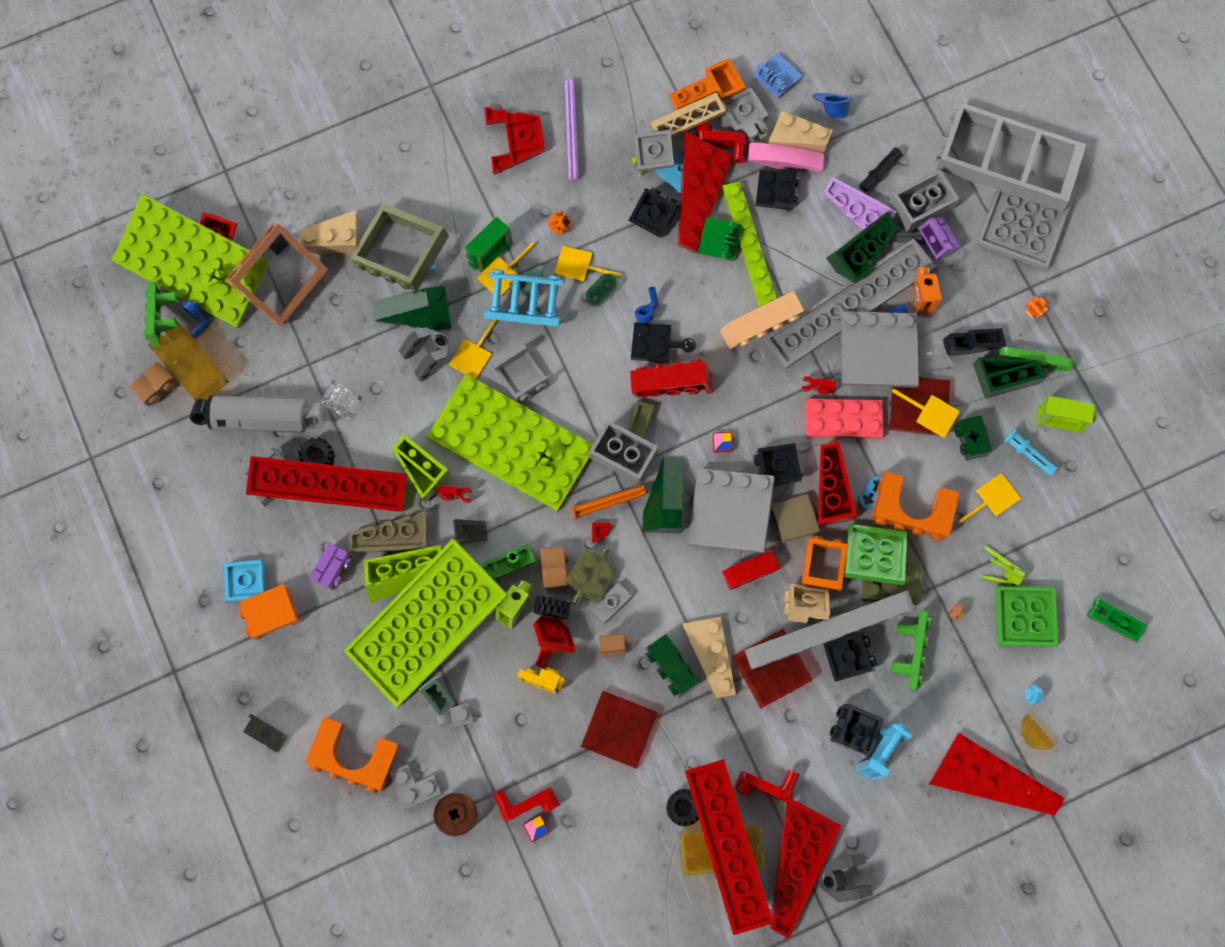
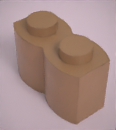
M156 362L144 375L136 379L129 388L149 407L158 403L163 393L171 391L175 386L176 380L159 362Z
M563 547L540 549L544 590L567 587L565 580L570 570L566 571L565 563H569L568 551L564 552Z
M623 633L599 636L602 658L623 656L625 651H629L627 636L623 637Z

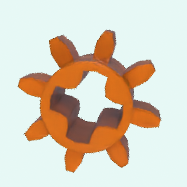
M563 211L550 215L551 218L548 221V226L551 232L556 231L557 235L569 232L571 220L568 215H563Z
M1035 296L1026 304L1028 310L1025 312L1030 318L1036 316L1039 319L1049 311L1047 308L1049 302L1044 296L1040 299L1038 296Z

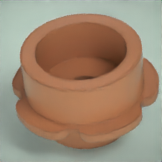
M956 603L950 609L948 615L953 621L955 619L959 621L966 614L964 610L965 605L962 606Z

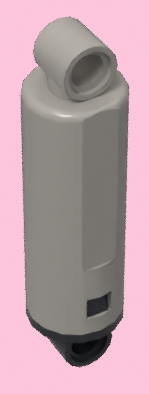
M211 395L208 400L198 399L194 402L189 418L196 425L207 424L210 430L303 433L307 427L315 430L323 426L326 408L320 403H312L308 406L306 399Z

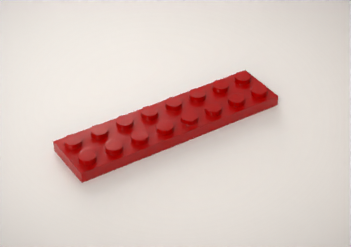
M250 456L246 495L402 512L407 474Z
M722 759L685 770L732 934L737 935L773 924L725 760Z

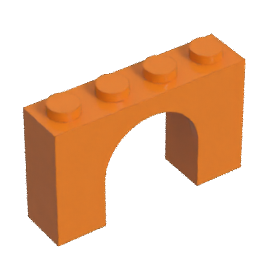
M886 471L880 475L870 519L875 520V523L880 525H894V528L897 530H912V533L915 535L924 536L926 534L936 541H942L950 537L959 492L942 487L937 489L930 514L925 519H913L903 512L899 503L904 477Z
M323 717L305 762L310 764L309 769L320 773L322 769L329 771L328 776L336 779H340V776L348 779L347 783L358 786L359 783L366 785V790L377 793L378 790L383 791L401 745L379 737L370 761L360 769L348 770L341 765L337 758V746L345 725Z

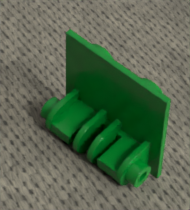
M706 217L698 253L734 261L742 225L733 221L727 222Z

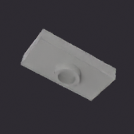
M618 582L590 610L605 624L632 596Z

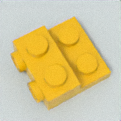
M549 667L546 670L541 669L539 676L535 670L525 668V671L520 669L517 675L519 681L553 694H557L558 690L562 691L565 683V678L559 675V671Z

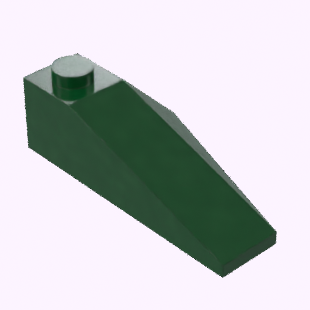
M886 212L827 256L826 259L836 273L857 283L871 272L874 263L882 254V250L890 241L898 225L890 214Z
M445 286L425 288L373 303L376 322L395 325L402 324L413 328L427 327L434 331L452 328Z
M663 458L643 511L642 532L681 533L683 458Z

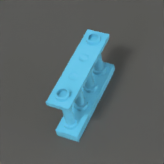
M493 269V272L488 273V277L494 278L492 306H490V309L485 310V319L559 327L561 317H557L555 308L557 287L564 284V280H561L560 276L549 275V278L507 274L501 269ZM502 279L513 280L511 308L508 311H503L499 307ZM520 281L532 282L530 305L527 313H521L518 309ZM539 283L550 284L548 312L545 315H539L537 311Z
M894 723L880 729L879 734L884 738L871 758L858 763L855 770L871 781L886 778L890 771L886 768V762L898 743L912 737L908 733L909 729L900 723L897 725Z

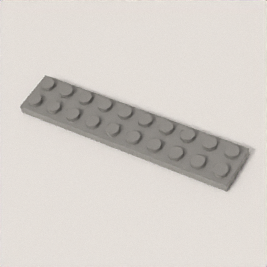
M913 238L874 264L871 272L859 282H847L800 313L799 319L791 323L788 321L783 327L764 337V341L784 368L787 369L841 333V312H872L914 284L918 276L917 269L928 267L930 273L935 270L936 265Z

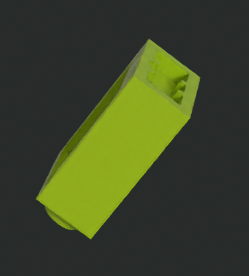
M1048 396L1038 406L1036 424L1082 433L1096 420L1095 404Z

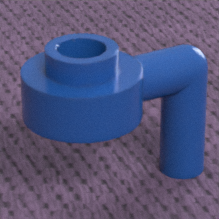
M654 286L648 288L651 300L649 305L640 306L635 310V317L639 323H649L654 319L653 310L659 304Z
M186 301L182 305L183 309L200 322L190 333L193 338H196L209 325V321L199 311L201 308L197 303Z

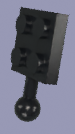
M634 322L631 360L668 363L670 348H681L684 352L691 353L696 348V342L692 338H685L683 341L671 340L672 325Z

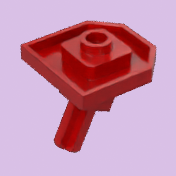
M541 616L535 621L533 626L539 642L538 646L541 647L535 663L536 666L545 668L551 653H556L557 650L569 653L576 651L570 629L559 619Z

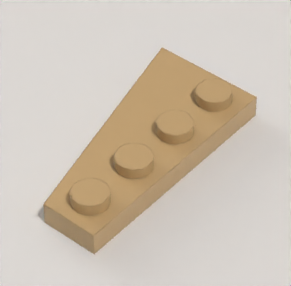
M721 617L682 624L715 698L736 695Z

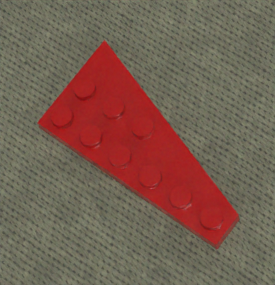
M787 797L771 911L773 924L769 925L770 929L787 938H790L842 827V825L790 797Z

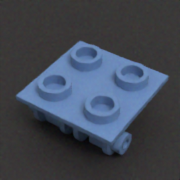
M779 53L775 54L766 63L763 64L761 62L757 66L758 70L752 74L777 99L803 77Z

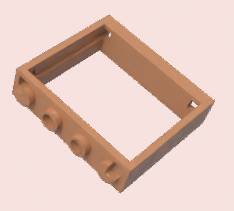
M273 223L225 281L274 324L282 326V324L285 325L290 320L292 312L301 307L303 304L302 300L314 291L316 283L321 282L325 278L328 268L280 224ZM280 234L317 269L282 312L277 315L243 286L240 281Z

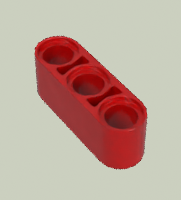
M771 550L723 570L722 574L729 590L774 573L781 569L774 551Z

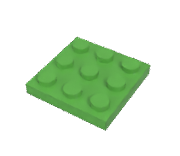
M849 524L844 577L904 585L907 532Z
M995 587L997 646L1058 647L1056 588Z

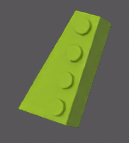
M441 545L364 560L365 588L370 604L400 593L442 550Z

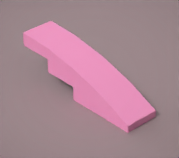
M750 143L748 161L777 169L787 167L801 171L804 168L820 173L823 170L824 153L785 145Z

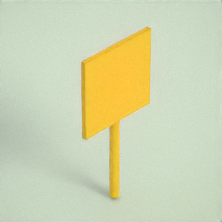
M532 242L510 265L506 264L498 256L476 278L493 293L494 278L488 277V273L493 272V269L504 270V273L518 275L512 267L535 243ZM502 279L500 297L509 289V283L513 280Z
M562 246L554 271L555 275L583 282L587 270L622 277L620 273L589 266L593 253L567 246Z
M497 320L492 321L477 345L464 339L448 365L463 374L477 379L492 355L481 348V345Z
M895 389L892 390L896 395L922 409L916 421L917 423L945 438L958 416L959 410L931 395L924 407Z
M1000 473L976 490L984 503L958 520L957 524H961L985 506H988L993 514L998 516L1022 498L1004 475Z

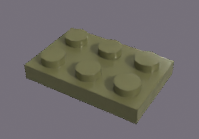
M906 563L904 585L862 580V600L880 601L908 591L913 603L922 602V564Z

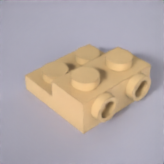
M790 583L789 590L784 592L783 602H786L783 614L787 615V620L807 623L808 617L829 619V589Z

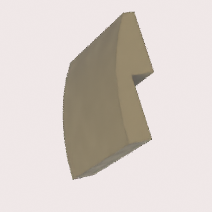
M808 494L771 504V510L777 523V530L782 543L820 533Z

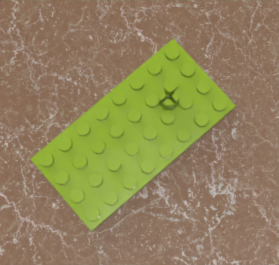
M141 194L111 261L150 282L155 281L158 286L169 292L176 291L178 297L190 303L194 301L202 310L236 328L240 327L251 304L225 281L250 250L153 198ZM261 256L240 281L254 295L270 264V260Z
M467 374L464 375L426 436L430 441L556 512L561 508L589 461V451L593 446L592 443Z
M452 539L351 642L344 652L392 704L398 708L503 602L508 594L455 539Z

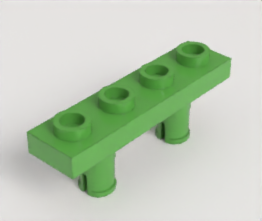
M153 281L148 282V290L145 291L147 299L145 310L147 316L144 317L146 324L144 336L146 341H150L152 348L160 347V334L163 331L178 329V322L175 317L161 320L162 306L178 303V296L176 291L161 294L156 282Z
M526 544L484 562L480 566L494 580H497L532 565L536 561L529 545Z
M920 610L919 620L916 625L900 622L897 624L896 634L914 636V639H916L913 661L910 664L892 661L891 665L892 673L908 675L910 678L908 691L916 692L917 687H921L923 676L919 675L920 667L924 668L925 663L922 649H927L928 637L924 635L925 629L930 628L931 617H927L928 611Z

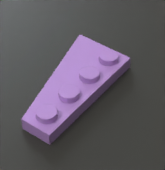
M834 177L831 178L823 192V195L861 230L884 213L888 212L894 218L897 212Z

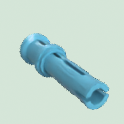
M1014 428L1004 439V442H1008L1016 449L1017 453H1023L1035 465L1046 472L1048 476H1051L1058 467L1030 445L1031 442H1029L1030 440H1025ZM1033 454L1037 456L1041 461H1043L1046 465L1042 464L1038 459H1036L1033 456Z

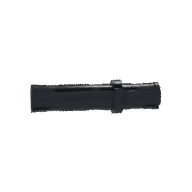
M894 147L874 169L868 172V176L859 184V188L867 193L874 184L879 183L882 176L902 156V152Z

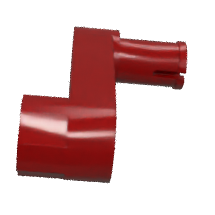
M708 122L696 127V137L716 147L734 148L733 162L737 164L745 162V148H747L748 139L746 134L713 131V125Z
M788 770L782 786L778 787L747 772L740 771L733 790L750 797L753 788L787 803V797L793 798L795 793L793 790L800 774Z
M552 787L515 806L511 805L504 789L493 794L501 810L499 813L504 823L539 805L544 814L560 806Z

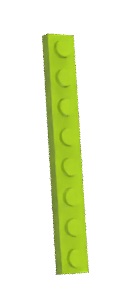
M741 182L723 185L722 190L733 222L742 225L739 245L758 307H761L777 299Z

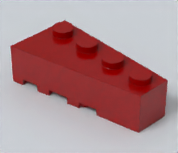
M692 360L691 363L685 364L683 362H675L670 366L660 364L648 369L646 367H638L636 370L630 371L631 393L636 398L661 396L664 392L666 395L671 396L678 395L682 391L689 393V395L697 394V391L706 390V394L713 393L712 372L706 362L702 360Z
M840 442L820 445L818 527L856 520L857 514Z

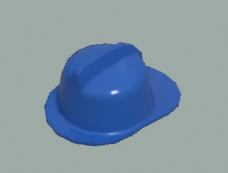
M815 93L812 95V98L823 102L826 114L833 118L847 117L850 101L854 100L853 97H843L830 93Z

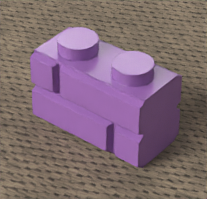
M943 216L930 218L919 227L920 233L936 260L951 256L961 247Z
M328 543L310 578L333 590L334 587L340 585L344 569H349L352 563V556L348 552Z

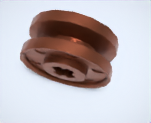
M460 793L447 794L439 799L433 813L434 822L439 831L454 837L469 832L475 825L478 815L473 800L467 795ZM456 809H458V814H460V818H456L455 820H453V815H451V812L456 811Z

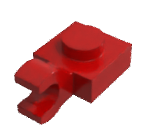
M804 376L803 381L808 382L809 386H802L801 391L809 392L814 389V391H818L822 395L833 394L836 381L821 378L813 379L809 376Z
M438 486L437 494L444 501H454V499L460 498L464 503H471V498H465L464 494L467 492L472 493V489L469 487Z

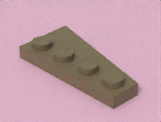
M423 511L420 514L409 515L395 521L384 522L381 525L349 532V553L413 551L427 548V512Z

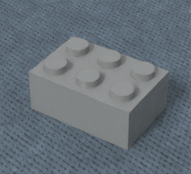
M939 169L894 192L889 204L892 209L897 211L896 215L906 231H912L923 225L930 218L939 217L954 209L959 201V197Z
M607 420L589 451V458L640 485L658 453V446Z

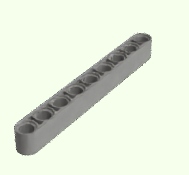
M904 591L746 649L745 654L751 669H756L915 610V606L909 592Z

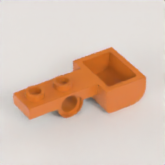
M730 58L705 68L706 78L670 93L669 98L676 110L681 109L716 92L720 100L723 101L745 91L746 87Z

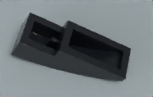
M1002 328L969 330L967 333H950L943 338L947 356L973 354L1007 346Z

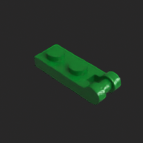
M1094 599L1092 603L1094 606L1086 615L1088 618L1105 625L1135 643L1139 641L1147 624L1101 599ZM1101 609L1106 611L1104 616L1099 614Z

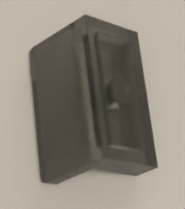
M250 713L248 717L251 720L243 732L278 753L289 735Z

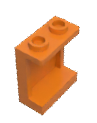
M284 584L239 602L241 608H238L240 616L247 623V626H245L248 637H252L254 640H258L260 636L290 624L294 626L301 623L289 589Z

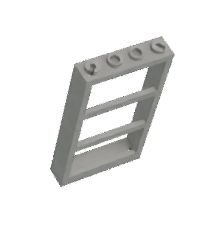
M960 102L958 109H954L950 119L953 120V123L949 122L945 133L948 134V137L944 136L941 147L944 149L939 151L936 161L939 163L936 169L1063 212L1070 200L1086 144ZM961 118L994 129L981 167L948 157ZM1000 131L1032 141L1020 181L987 170ZM1039 144L1072 155L1060 194L1026 183Z

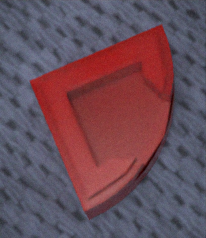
M592 523V543L602 541L607 537L611 529V523Z

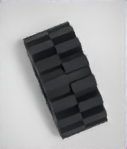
M312 437L310 441L305 440V445L301 444V450H298L300 462L334 464L333 458H335L333 448L329 442L320 437H316V439ZM315 449H321L324 453L323 459L319 462H312L310 460V453Z
M536 596L533 613L565 620L568 619L571 603L554 597Z
M680 789L669 797L666 811L673 823L679 826H690L699 820L689 789ZM681 800H688L692 804V812L687 816H682L677 811V804Z

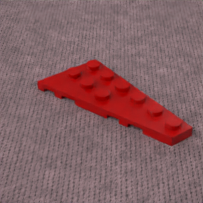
M685 132L683 136L684 149L682 155L683 167L681 173L678 245L695 252L702 237L706 217L711 215L734 155Z
M960 733L956 734L928 785L1052 816L1056 815L1065 799Z

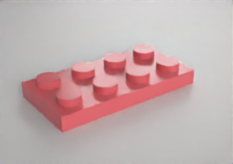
M806 399V437L882 439V400Z

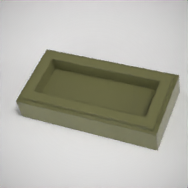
M637 400L627 430L645 439L655 405Z

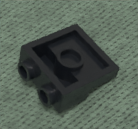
M778 169V172L760 170L755 206L792 210V206L797 203L798 193H794L795 187L798 188L800 177L796 176L797 171Z
M653 187L651 190L645 188L628 221L662 238L668 224L672 222L680 206L676 204L677 200L667 196V198L660 196L661 191Z
M796 443L757 449V455L753 456L755 466H759L760 473L757 474L774 476V487L802 481Z
M860 632L823 644L834 682L875 671L874 667L877 666V661L874 654L870 655L868 647H871V641L868 635L865 636L864 633Z
M843 704L837 709L836 717H838L836 725H833L830 729V741L871 757L884 719L852 704Z

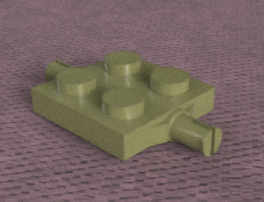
M603 547L599 555L584 549L566 578L565 582L573 587L576 592L571 601L575 606H578L583 597L589 598L594 603H599L618 571L605 560L611 551L607 547Z

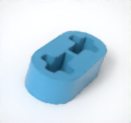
M880 476L873 477L860 495L858 504L862 509L870 510L873 508L877 490L876 492L873 491L874 483L879 481ZM869 494H871V503L865 505V500L863 498H867Z

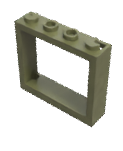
M382 203L350 259L354 263V267L359 268L362 272L366 270L376 278H379V276L383 277L387 282L391 284L397 283L405 290L412 289L417 291L449 235L445 228ZM388 219L432 236L409 276L365 259Z

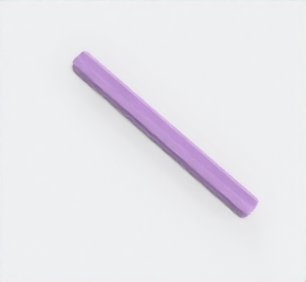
M566 80L569 180L573 181L578 180L574 80Z

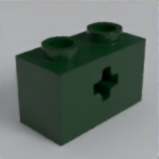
M982 415L962 419L957 422L954 431L961 443L960 453L965 457L966 461L986 457L992 452Z

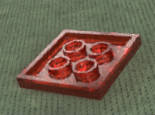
M919 377V386L917 388L892 387V390L895 389L924 407L931 395L949 405L951 380ZM891 391L888 430L939 436L916 422L922 409Z
M783 628L746 649L787 634ZM746 649L732 656L760 710L813 681L798 653L756 669H751L745 654Z
M602 690L581 747L637 769L658 712Z

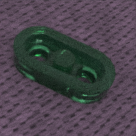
M611 274L602 275L586 291V302L592 307L600 306L615 291L617 286L616 278ZM609 283L611 286L605 287L604 284ZM597 296L598 299L592 300V297Z

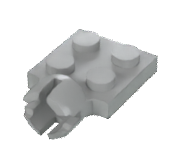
M752 88L721 101L726 110L725 116L735 132H744L753 143L758 142L755 137L756 135L760 140L767 136L768 127L764 121L768 119L769 115Z

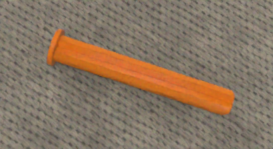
M639 485L575 507L570 506L574 519L577 520L578 517L645 496L646 490L643 485Z

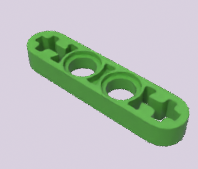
M1002 347L999 357L1002 360H1039L1041 368L1062 372L1072 371L1074 360L1068 357L1013 347Z

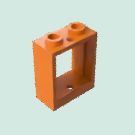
M820 536L809 538L806 544L801 585L829 589L830 592L839 593L842 590L848 544H844L842 540L838 539L826 541ZM813 546L841 550L836 581L809 577Z

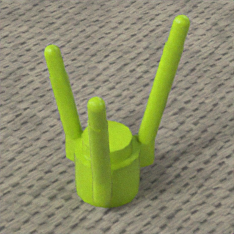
M985 546L987 551L1003 562L1001 563L994 558L990 559L991 562L1006 570L1004 577L1007 579L985 575L982 576V579L1006 584L1010 587L1013 584L1019 586L1025 572L990 547Z

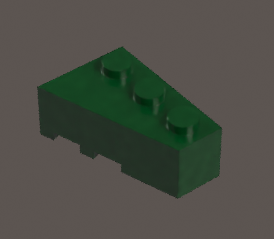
M978 357L973 364L985 399L1038 385L1045 378L1039 360H1002V358L984 359V357Z
M667 634L646 647L647 658L651 663H656L659 668L657 669L659 676L662 680L667 679L670 684L668 689L674 697L677 695L680 699L699 686L701 680L698 676L695 677L690 669V665L684 661L679 650Z

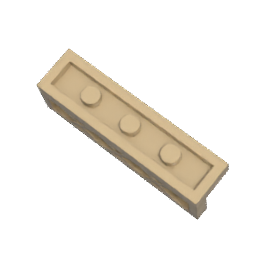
M716 92L652 121L651 130L652 132L670 129L671 137L725 114L726 110ZM718 107H719V109H720V110L715 111V112H712V111H711V110H713V109H715V108H718ZM702 115V118L698 120L694 119L695 117ZM686 122V124H685L684 126H682V127H679V126H678V125H680V124Z

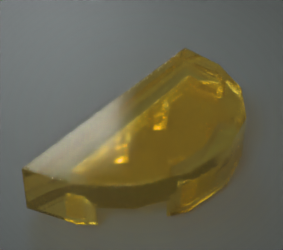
M1026 714L1021 722V736L1025 743L1031 748L1046 750L1055 746L1030 715Z

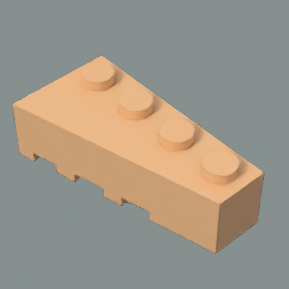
M792 291L729 322L720 332L729 350L739 345L743 347L752 342L751 339L756 336L759 339L767 335L768 330L773 328L775 331L783 327L784 322L789 320L791 323L799 319V314L804 310L795 292Z

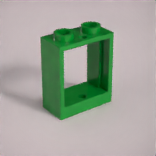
M498 217L492 220L465 246L466 256L469 260L468 264L474 270L478 269L481 273L513 243L510 228Z

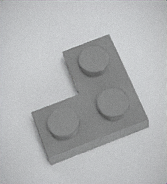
M408 764L389 772L404 810L442 794L435 775L416 783Z

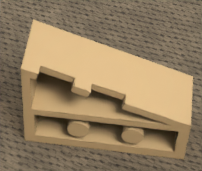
M781 111L768 144L792 146L825 153L833 130Z
M356 210L300 230V244L312 255L352 254L360 241V219Z

